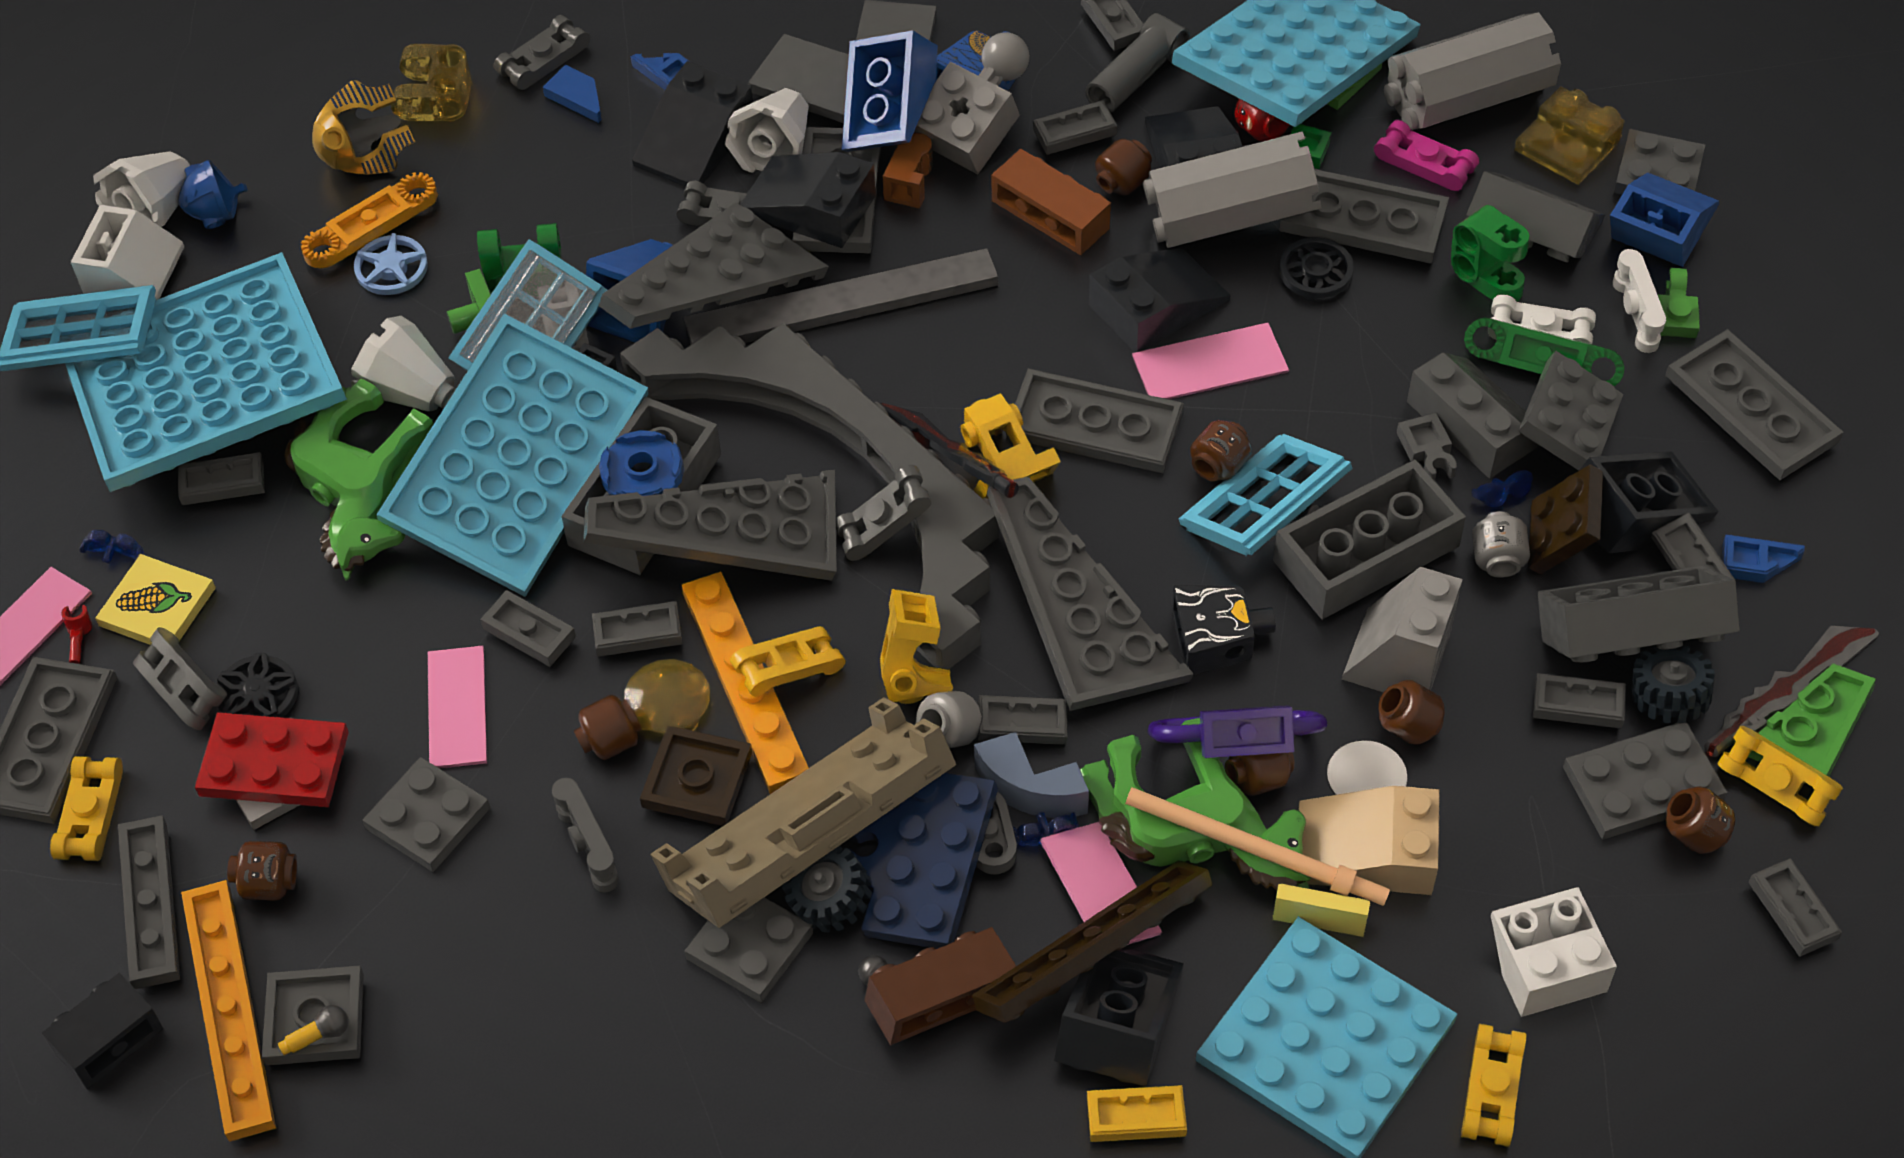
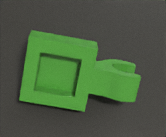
M1670 268V281H1666V295L1658 294L1666 316V323L1663 331L1660 333L1661 336L1697 338L1700 329L1698 297L1686 296L1687 269Z

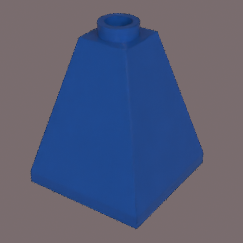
M650 239L590 258L586 262V275L609 290L673 245L668 242L662 243ZM599 307L587 326L636 343L657 328L663 332L666 320L630 329Z

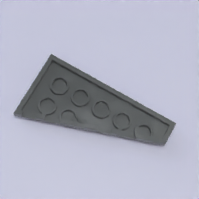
M735 202L604 292L598 306L631 329L669 319L672 312L687 309L692 313L702 310L706 303L715 301L718 305H723L765 294L769 287L783 284L787 288L798 285L799 280L802 278L811 277L813 281L822 279L829 266L787 238L780 230L773 228L754 215L750 209Z
M835 469L821 471L819 476L802 477L801 473L790 474L786 476L785 480L766 482L762 478L704 484L700 485L699 490L680 492L678 487L664 489L662 494L641 496L638 492L588 498L585 506L583 543L832 581L837 572Z
M1029 477L1013 480L1019 486L1018 493L1014 497L1009 494L1006 497L998 490L993 489L992 486H988V499L1069 711L1191 681L1193 672L1185 663L1180 664L1168 650L1169 644L1160 633L1155 634L1140 616L1141 610L1101 563H1095L1085 551L1086 545L1077 534L1072 535L1059 520V512Z

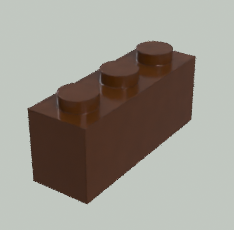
M993 927L978 933L969 931L946 946L938 949L930 947L919 952L911 960L896 966L894 964H887L880 967L869 976L864 1001L889 1044L893 1045L977 1010L972 995L1016 967Z

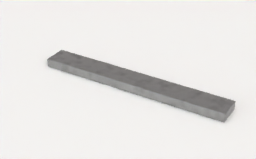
M986 248L685 316L684 322L691 345L720 325L732 336L737 335L744 343L757 341L782 323L791 331L797 332L998 286V275L989 251Z

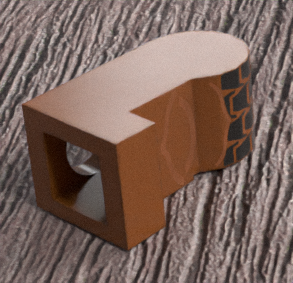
M913 133L910 143L898 144L883 175L885 201L915 208L921 207L925 198L924 176L929 174L933 167L932 141L928 136L922 133Z

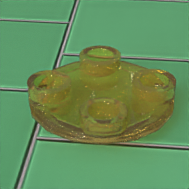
M676 659L657 660L643 666L630 678L624 691V699L627 698L643 730L665 733L667 725L694 731L699 725V718L705 713L709 704L710 689L703 673L692 664Z

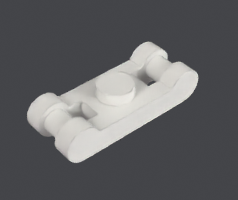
M1627 249L1619 255L1617 262L1618 270L1614 274L1612 283L1617 291L1624 293L1625 311L1627 314H1632L1637 327L1636 348L1644 353H1652L1659 347L1660 333L1664 329L1666 316L1643 256L1636 250Z
M1498 295L1492 301L1491 313L1494 316L1492 319L1589 344L1593 343V335L1590 331L1595 327L1596 314L1591 309L1577 308L1574 311L1521 303L1516 302L1509 295ZM1488 327L1489 336L1496 339L1495 331Z

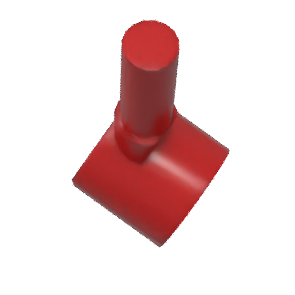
M82 605V613L77 617H72L69 607L65 606L62 609L61 616L67 632L70 634L69 663L80 664L83 635L92 629V621L85 605Z

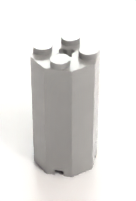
M1539 12L1528 13L1391 56L1388 59L1389 84L1384 86L1385 99L1390 106H1395L1402 121L1413 131L1557 84L1561 66L1559 53L1552 55L1549 45L1556 42L1554 32Z
M1303 131L1149 171L1150 179L1144 180L1143 185L1148 205L1156 203L1159 215L1158 218L1152 220L1157 242L1166 241L1167 248L1321 209L1320 200L1312 202V195L1318 193L1319 188L1308 146L1300 148L1298 143L1305 139Z

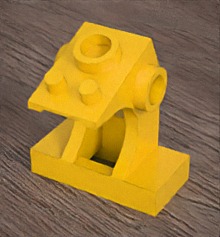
M1001 393L988 399L978 400L971 406L964 408V424L961 425V433L966 446L973 447L977 445L984 458L992 461L996 467L1005 471V474L1011 480L1029 477L1035 482L1053 474L1061 462L1054 447L1035 455L1021 427L1023 419L1018 407L1014 403L1008 404ZM1005 431L1014 447L999 453L991 435L997 436ZM979 480L973 491L982 499H988L987 490L989 485Z
M892 589L889 601L890 614L880 656L882 679L888 699L893 702L899 701L903 704H911L922 700L924 696L937 692L952 691L953 684L951 683L950 670L928 667L920 664L913 657L917 647L922 643L935 645L938 643L941 628L935 597Z

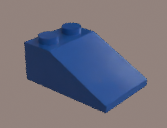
M913 30L850 41L842 139L843 151L849 152L910 143L935 84L938 51L936 44Z

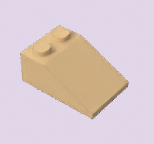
M1388 786L1299 801L1298 811L1306 819L1302 837L1303 855L1336 868L1341 864L1356 870V876L1389 888L1390 892L1432 895L1438 871L1439 789ZM1313 878L1307 881L1310 885L1331 886Z

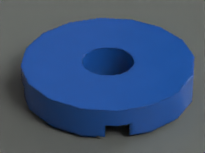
M639 430L623 434L615 439L616 443L609 450L607 446L601 455L599 463L603 487L610 495L638 492L641 496L662 494L664 489L677 488L682 482L684 464L679 447L674 442L672 444L666 440L665 435L656 431ZM641 462L652 465L650 469L644 472L631 470L635 464Z

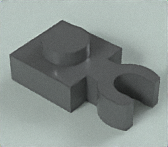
M1437 413L1398 423L1396 433L1410 461L1415 459L1417 462L1423 461L1425 464L1424 470L1434 481L1437 473L1435 468L1444 469L1449 478L1455 477L1457 463L1455 458L1450 455L1452 442Z

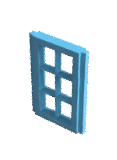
M1286 434L1278 435L1250 458L1231 479L1220 483L1178 519L1180 525L1186 527L1189 532L1245 556L1248 554L1252 555L1276 535L1278 530L1284 528L1353 468L1351 462L1346 461L1344 456ZM1287 455L1297 458L1279 475L1270 472ZM1309 464L1320 467L1301 484L1292 480ZM1259 479L1269 482L1249 500L1240 496ZM1281 488L1291 491L1272 509L1262 505ZM1230 503L1239 507L1222 523L1218 524L1211 521ZM1251 513L1262 516L1242 534L1232 530Z

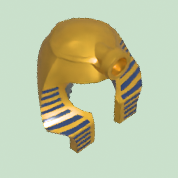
M352 80L326 103L314 122L312 132L314 150L323 162L335 170L366 175L388 173L397 168L398 154L403 148L415 143L408 125L397 128L401 123V118L394 114L389 116L383 115L382 117L377 116L376 118L371 117L370 119H360L356 116V110L359 107L373 112L396 103V98L389 84L381 87H367L358 80ZM381 138L378 147L373 151L371 149L372 143Z

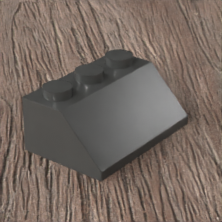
M1487 171L1483 172L1466 214L1470 216L1484 205H1491L1528 230L1530 235L1529 248H1532L1534 242L1549 247L1546 252L1547 255L1565 262L1569 261L1570 256L1582 258L1605 217V214L1502 174Z
M1443 352L1412 371L1407 402L1421 416L1437 413L1452 445L1489 479L1540 446L1518 432L1526 411L1469 359Z

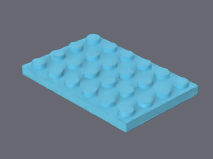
M1247 0L1174 50L1172 64L1296 127L1418 36L1421 24L1408 18L1402 12L1393 11L1377 3L1376 0Z
M504 313L378 511L377 518L384 524L526 597L565 532L562 514L600 462L603 451L607 446L609 449L642 400L647 397L648 387Z

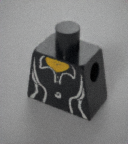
M1173 586L1172 614L1183 663L1193 672V676L1248 661L1253 655L1254 635L1274 633L1276 630L1273 608L1249 610L1245 591L1240 586Z

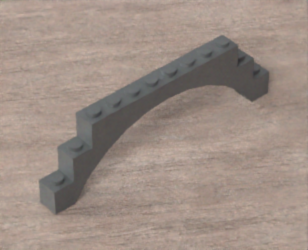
M782 323L746 347L740 337L737 335L732 336L720 325L684 349L677 339L673 337L671 339L668 338L657 328L620 353L624 375L648 387L647 397L657 401L708 398L744 402L793 415L833 434L863 456L888 484L896 479L895 475L899 469L908 465L917 466L923 478L921 487L928 491L931 499V506L912 521L923 560V579L920 594L935 597L941 629L937 645L922 643L916 650L935 668L949 670L981 645V620L970 605L990 591V565L980 551L999 538V525L989 499H982L977 495L962 475L954 474L943 465L941 458L936 452L931 449L926 450L916 441L913 433L906 426H899L889 417L887 411L880 403H873L867 398L854 380L846 379L842 376L828 357L820 356L810 347L803 335L794 333Z

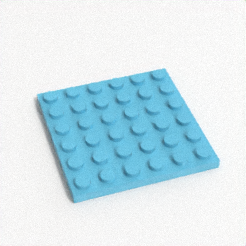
M282 252L156 300L144 349L140 354L65 363L100 470L110 492L131 486L140 480L163 471L172 470L181 464L210 455L219 449L242 440L251 439L260 433L289 424L296 419L330 408L334 404L347 400ZM136 308L123 312L116 316L135 314ZM131 327L101 331L99 338L129 334ZM91 332L60 336L59 343L90 339Z

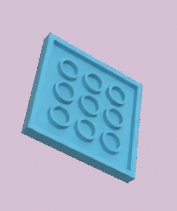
M1298 916L1197 1051L1196 1061L1344 1157L1361 1158L1454 1025L1457 1013Z

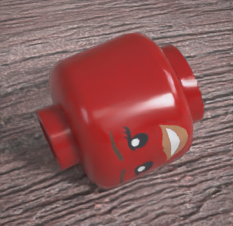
M1241 99L1236 104V122L1256 140L1264 142L1278 138L1285 133L1289 126L1288 123Z

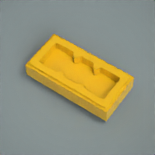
M1182 1085L1087 1091L1091 1142L1186 1137L1187 1135Z

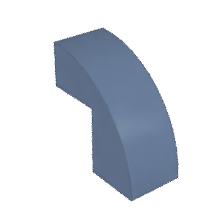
M1016 732L974 744V764L979 777L995 780L998 786L997 792L1004 797L1006 804L1031 815L1048 818H1068L1088 814L1089 790L1077 762L1034 775Z

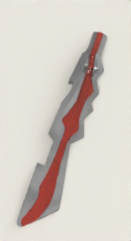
M1830 626L1793 672L1775 671L1768 686L1755 687L1753 695L1740 699L1738 709L1724 716L1722 729L1704 744L1706 752L1712 757H1717L1729 746L1734 745L1736 741L1733 737L1740 726L1748 727L1755 732L1761 731L1767 725V719L1772 717L1777 711L1782 713L1797 700L1798 693L1808 686L1811 681L1832 664L1843 667L1877 639L1879 632L1873 628Z

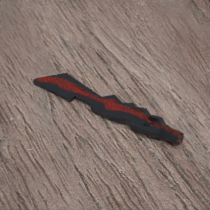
M880 403L887 411L889 417L899 424L906 426L911 432L922 434L930 440L929 446L962 466L965 471L977 479L992 486L993 489L999 491L1007 498H1012L1018 493V484L1008 478L1005 471L996 467L992 461L982 457L981 453L969 450L965 443L948 439L922 413Z

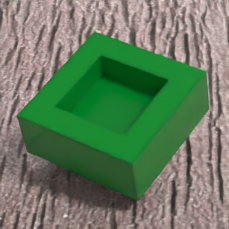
M1301 124L1293 127L1291 134L1303 131L1305 139L1298 142L1300 148L1308 146L1313 166L1319 169L1329 147L1332 132Z

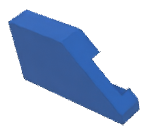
M663 53V57L644 58L642 54L631 56L632 66L664 90L683 65L689 61L679 53Z
M565 65L543 86L545 97L597 123L602 120L594 78Z
M1725 534L1722 543V562L1734 579L1764 583L1801 560L1805 546Z

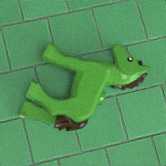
M362 378L352 387L345 388L342 386L347 400L334 404L330 408L316 411L312 423L299 419L298 425L293 427L294 439H288V445L284 453L286 465L297 473L303 486L310 490L312 496L324 506L333 504L337 507L331 512L330 519L323 525L325 533L320 537V544L322 545L321 552H325L324 559L329 564H332L334 569H341L346 581L349 580L355 565H364L365 561H368L379 552L397 546L405 539L406 535L379 521L377 513L434 425L428 416L413 408L399 427L373 454L340 442L339 435L346 423L364 412L378 409L384 403L379 389Z
M1200 717L1186 720L1182 725L1200 724ZM1130 735L1116 739L1107 746L1110 765L1115 778L1114 789L1108 780L1109 767L1107 761L1102 760L1087 764L1080 769L1089 790V799L1097 810L1099 823L1102 826L1101 831L1112 838L1110 845L1117 848L1127 857L1135 861L1162 867L1172 865L1178 860L1201 863L1210 859L1216 852L1228 851L1231 860L1237 863L1241 874H1248L1255 885L1261 884L1266 889L1272 886L1276 891L1278 890V884L1309 889L1307 881H1310L1311 877L1125 804L1131 787L1144 792L1139 786L1136 777V766L1141 758V745L1137 736ZM1201 742L1183 743L1200 784L1166 799V801L1303 854L1302 837L1306 819L1300 811L1295 809L1284 811L1279 820L1266 829L1251 802L1227 776L1219 757H1202Z

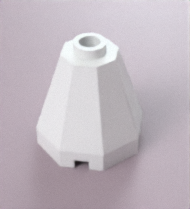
M784 88L734 111L728 120L730 131L726 136L725 145L741 168L751 173L755 170L763 171L772 156L802 154L809 105L799 92Z
M171 151L118 159L93 175L94 184L100 181V190L95 192L96 202L99 206L106 205L137 210L162 227L179 204V194L186 179L184 170L190 164L183 157Z
M403 316L387 318L380 325L386 331L380 337L372 333L365 341L353 364L351 375L357 378V380L351 381L352 386L362 378L375 385L385 401L429 412L437 410L438 407L444 408L456 390L453 387L454 375L415 324Z

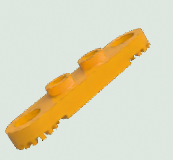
M414 172L412 176H409V174L405 175V179H400V182L392 187L388 185L326 222L325 227L317 230L315 233L313 231L310 232V236L306 235L304 237L305 240H302L301 250L305 262L314 268L330 267L361 249L372 240L381 237L429 208L438 197L435 181L427 173L423 175L422 172H419V175H416V172ZM416 188L426 189L424 191L425 194L422 192L420 197L419 194H416V197H414V194L410 196L409 192ZM318 246H331V248H328L329 252L325 250V254L323 252H320V255H318V252L314 254L313 250Z

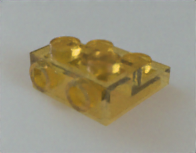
M1560 86L1540 106L1538 118L1516 139L1514 150L1579 185L1620 142L1625 120L1621 118L1615 108L1611 106L1601 108L1590 102L1583 91L1579 89L1569 91Z

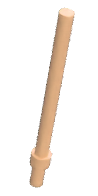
M1131 787L1125 804L1329 884L1331 885V891L1348 896L1351 893L1382 906L1385 905L1389 895V888L1356 876V870L1339 864L1338 868L1136 788Z

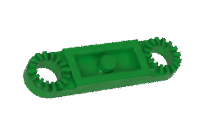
M1492 318L1475 320L1468 326L1465 332V345L1471 354L1500 364L1542 374L1546 361L1556 350L1565 357L1575 360L1591 374H1593L1592 364L1596 359L1601 357L1611 359L1616 366V372L1611 379L1604 381L1609 382L1613 386H1616L1624 375L1625 365L1622 357L1616 351ZM1489 327L1495 331L1497 341L1491 349L1484 350L1475 344L1474 333L1478 328Z

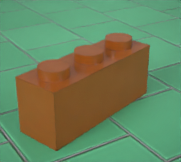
M1019 149L991 174L992 201L1079 255H1082L1110 229L1111 202L1107 201L1101 194L1094 193L1076 182L1071 176L1064 175L1046 164L1041 158L1034 157L1023 149Z

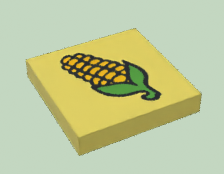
M140 554L95 619L99 627L149 645L152 643L150 637L158 627L167 629L180 641L216 587L212 579Z

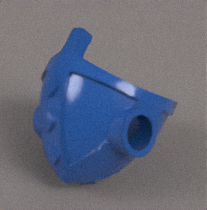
M211 160L185 168L186 179L178 199L180 208L188 215L203 221L205 229L219 227L225 224V221L233 219L236 214L238 195L248 191L246 184L240 183L234 187Z

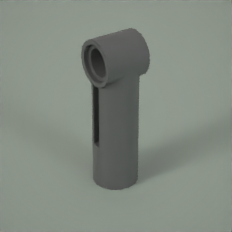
M1159 13L1152 14L1144 23L1139 37L1086 86L1085 94L1089 103L1103 100L1110 114L1114 112L1166 61L1172 62L1173 51L1189 41L1190 31Z

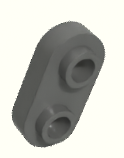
M997 792L991 812L992 817L989 819L976 865L979 870L987 874H1001L1008 871L1014 865L1017 857V843L1004 797ZM992 851H996L1002 854L1000 857L996 858L987 856V854Z

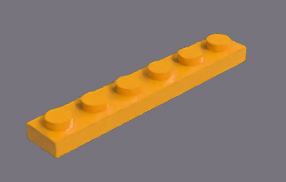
M720 571L682 584V591L746 741L752 745V755L769 794H772L809 769L774 688L772 687L760 696H752L744 684L745 676L743 673H737L730 662L731 656L736 651L754 644L724 576ZM762 663L758 664L760 669H764Z
M227 880L181 892L225 1136L231 1142L276 1129L229 884Z

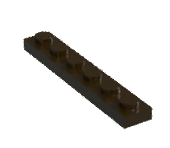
M1178 860L974 993L972 997L977 1011L1004 1023L1021 1017L1027 1008L1042 998L1057 993L1063 984L1078 974L1090 971L1094 968L1096 962L1111 952L1126 947L1131 939L1146 929L1159 925L1164 917L1179 907L1195 901L1197 895L1212 886L1208 869Z

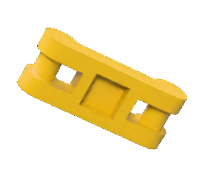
M822 626L741 648L730 658V662L736 672L739 674L743 673L745 676L744 684L750 694L755 697L766 693L772 687L820 673L832 675L841 670L846 664V660L839 649H833L830 645L831 637ZM765 663L767 668L760 669L758 664Z
M1740 726L1733 737L1736 741L1730 752L1723 753L1717 763L1718 766L1791 809L1804 821L1814 826H1820L1826 816L1824 809L1831 799H1837L1843 787L1835 780L1752 729ZM1751 751L1764 756L1757 768L1746 762ZM1805 782L1814 789L1809 800L1798 794Z
M75 756L71 762V780L57 833H54L51 839L50 852L52 858L57 860H68L71 856H82L86 861H99L103 855L122 779V760L115 757H105L103 761H92L90 757ZM91 779H101L100 787H89ZM77 834H85L83 838H76Z
M1479 1023L1475 1038L1461 1137L1476 1140L1478 1135L1495 1139L1496 1145L1510 1147L1526 1033L1514 1030L1511 1031V1035L1493 1031V1026ZM1494 1050L1507 1053L1506 1063L1488 1059L1489 1051ZM1481 1110L1498 1114V1120L1482 1117Z

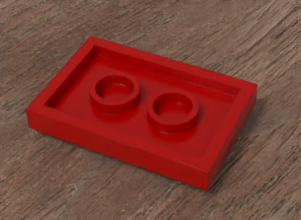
M217 712L195 784L196 792L199 797L329 807L349 734L346 723Z

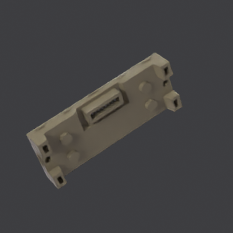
M883 697L868 707L872 723L871 727L689 850L681 854L666 843L652 852L650 855L668 891L718 928L722 927L957 765L941 728L926 719H922L915 725L907 722L900 706Z

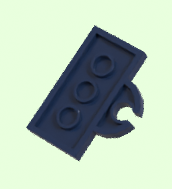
M944 773L900 803L899 807L893 808L850 838L858 844L866 841L878 842L877 849L869 856H859L852 849H849L866 869V873L872 885L867 886L871 890L872 896L861 928L865 937L929 948L934 947L936 949L955 941L998 791L995 780Z

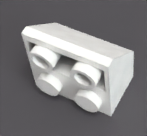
M100 205L71 260V265L85 294L154 285L156 289L155 297L158 300L184 249V244L137 210Z
M1579 887L1492 911L1491 919L1502 976L1521 1017L1608 992L1617 965Z

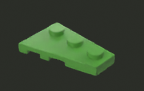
M1832 664L1799 692L1797 700L1782 713L1777 711L1767 720V725L1758 734L1829 777L1874 690L1876 678ZM1751 751L1748 757L1761 762L1764 756Z

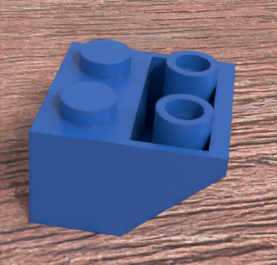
M1646 173L1628 184L1610 214L1611 238L1683 267L1719 206V200Z

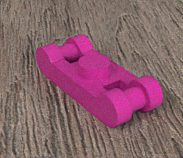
M1400 120L1393 121L1386 130V137L1380 138L1374 146L1375 155L1382 161L1453 191L1462 189L1467 181V174L1473 173L1480 163L1479 157L1475 152L1468 149L1458 151L1411 131L1410 127Z

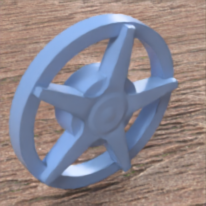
M396 233L367 243L360 251L358 250L354 260V272L359 284L366 290L379 295H394L410 290L423 279L428 268L424 248L414 239L396 235ZM388 245L387 250L381 253H372L374 250ZM397 245L410 247L416 252L402 253L397 250ZM364 260L375 265V269L367 278L361 273ZM421 260L416 273L407 280L405 276L407 264ZM380 278L384 280L398 279L401 282L388 286L374 284Z

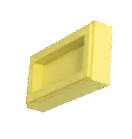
M1278 884L1273 920L1293 924L1299 916L1318 929L1363 937L1370 901Z

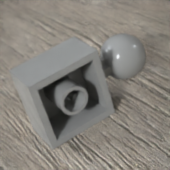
M1009 32L998 33L988 39L982 49L981 60L984 68L979 75L950 61L936 80L914 133H922L928 136L932 141L933 151L979 174L1020 116L1012 93L999 87L1002 81L1017 79L1027 69L1030 54L1024 40L1016 34Z

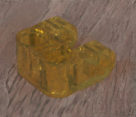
M410 44L406 46L402 51L399 69L401 73L412 80L428 82L427 84H401L397 86L393 92L396 103L391 104L392 112L401 119L408 121H455L461 118L467 110L472 85L465 50L453 44Z

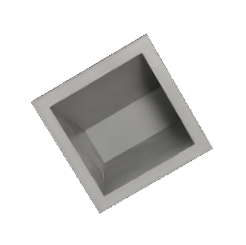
M1419 567L1367 609L1342 680L1380 692H1384L1388 687L1403 680H1413L1431 690L1450 638L1463 579Z

